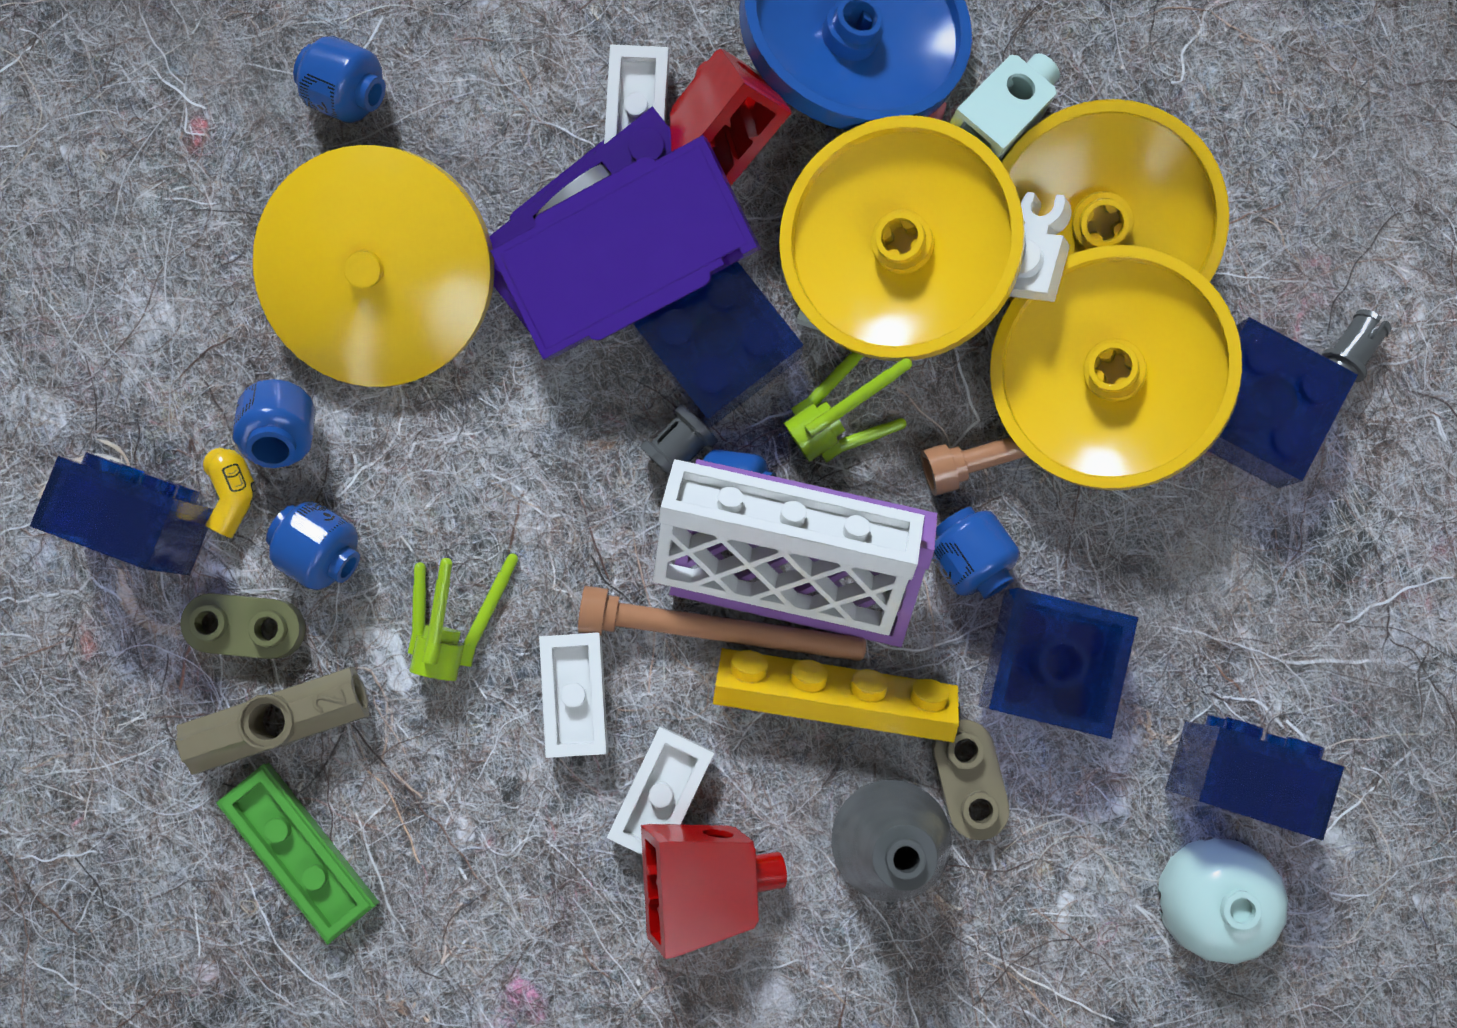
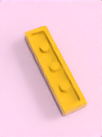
M721 649L712 703L714 705L955 742L959 726L958 685L941 683L933 679H915L883 674L871 669L858 670L821 664L814 660H795L764 655L751 650Z

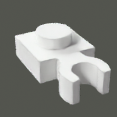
M1027 192L1021 201L1025 222L1024 256L1017 281L1009 297L1055 302L1070 244L1065 237L1056 234L1068 225L1072 214L1071 205L1064 195H1057L1054 200L1053 209L1044 216H1038L1041 202L1035 193Z

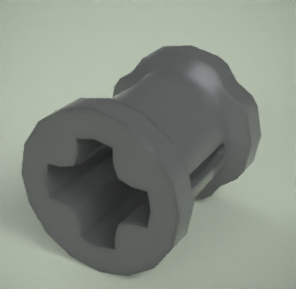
M682 404L674 410L676 418L652 442L645 440L639 446L668 476H670L674 459L690 462L705 446L713 447L718 442L711 431Z

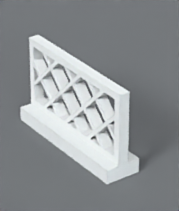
M674 459L660 507L658 523H661L653 582L889 636L908 580L913 579L918 565L925 515ZM688 530L696 531L699 533L692 535ZM722 543L734 555L718 560L706 548ZM747 543L758 545L759 547L752 548ZM688 555L700 567L691 569L669 564V561ZM784 557L795 569L778 574L767 562ZM809 557H811V558H816V559H820V560H819V561H816V562H813ZM749 569L759 581L748 582L740 580L734 573ZM846 571L856 582L838 588L827 576ZM870 571L878 572V573H882V574H879V575L874 576ZM810 583L820 594L810 596L797 593L793 588ZM870 596L883 610L881 612L859 607L853 601Z

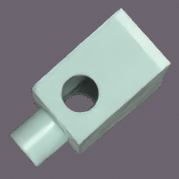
M1039 53L1034 54L1027 63L1018 55H1010L956 109L950 123L977 137L1002 161L1016 141L1040 121L1057 95L1053 85L1060 79L1058 66L1048 56Z

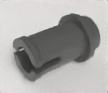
M1358 310L1334 348H1328L1322 353L1321 361L1323 364L1320 367L1322 376L1329 382L1343 388H1350L1354 382L1363 381L1367 376L1365 366L1384 338L1391 332L1392 327L1390 323L1383 321L1377 329L1375 326L1382 319V316L1370 310Z

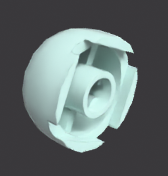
M1214 838L1206 841L1201 839L1190 842L1170 857L1159 878L1158 892L1161 893L1160 905L1163 913L1160 912L1163 925L1178 944L1205 960L1237 964L1258 958L1276 943L1286 925L1288 897L1282 877L1264 855L1239 841Z

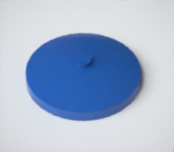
M740 0L739 21L743 42L750 59L765 82L796 110L821 123L843 130H850L855 126L884 117L900 115L930 116L950 96L960 81L970 57L972 28L965 0Z

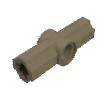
M349 667L271 694L257 695L239 705L176 726L177 739L175 742L181 761L188 767L191 775H196L277 747L291 745L306 737L369 717V699L363 681L358 676L355 667ZM272 704L281 709L285 720L284 728L277 737L268 733L263 724L264 713Z

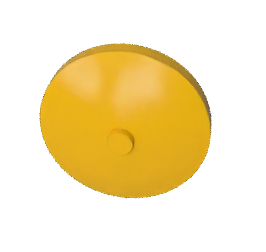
M1105 99L1083 102L1059 110L1036 123L1016 141L1003 157L1001 162L1016 187L1020 203L1027 192L1035 193L1040 200L1041 208L1038 216H1044L1053 209L1054 200L1057 195H1064L1071 205L1072 214L1068 225L1056 234L1064 236L1070 244L1067 256L1100 246H1141L1167 253L1184 261L1202 274L1209 282L1215 275L1224 253L1229 230V202L1224 178L1215 158L1202 139L1175 116L1154 106L1131 100ZM1008 297V299L1010 300V302H1012L1013 299L1015 298V297Z
M912 115L884 117L855 126L840 134L825 145L805 166L795 181L784 207L779 237L780 258L787 286L795 302L810 322L829 339L851 352L868 358L883 361H901L904 358H908L911 361L920 360L948 352L962 345L986 327L1001 310L1015 286L1022 265L1025 246L1023 212L1016 187L1008 171L993 151L977 137L956 125L935 118Z
M356 145L320 154L300 165L285 178L272 194L262 212L256 229L252 260L255 287L261 307L273 330L288 349L311 368L338 381L366 387H387L409 383L435 372L457 357L470 343L479 330L490 305L494 285V258L491 253L493 249L488 229L480 211L465 189L450 174L426 158L409 151L386 146Z
M1132 245L1100 246L1067 256L1055 302L1015 297L1002 317L997 329L990 360V381L995 406L1005 429L1017 446L1033 462L1052 475L1078 486L1107 491L1129 490L1153 485L1173 477L1196 462L1211 448L1229 422L1236 406L1242 378V351L1239 334L1233 316L1220 293L1202 274L1184 261L1155 249Z

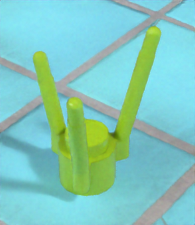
M852 352L806 399L792 407L791 410L794 416L783 424L808 462L821 455L827 463L844 451L904 429L907 425L906 420L898 418L839 440L837 439V436L846 431L839 419L912 367V361L908 358L902 359L832 408L827 402L818 406L864 357Z
M511 553L507 556L463 643H459L460 631L443 627L450 587L451 559L443 558L440 561L429 625H425L426 566L422 562L415 564L412 634L407 652L412 654L409 668L411 673L433 679L456 681L460 665L472 667L476 646L518 562L516 554Z

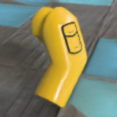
M220 447L209 451L203 461V469L209 475L220 498L205 526L232 539L255 498L256 485L245 459L235 450Z

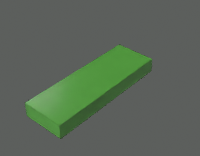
M270 763L261 765L216 802L327 945L380 903Z

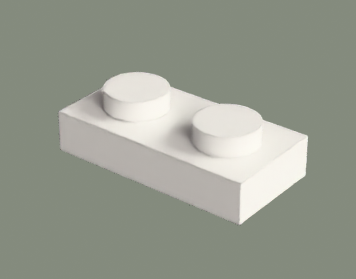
M610 44L604 144L652 106L666 123L670 62L668 47Z
M600 633L539 636L546 758L607 754L608 738L602 636H600Z
M660 726L607 838L642 855L641 825H680L714 755V751Z

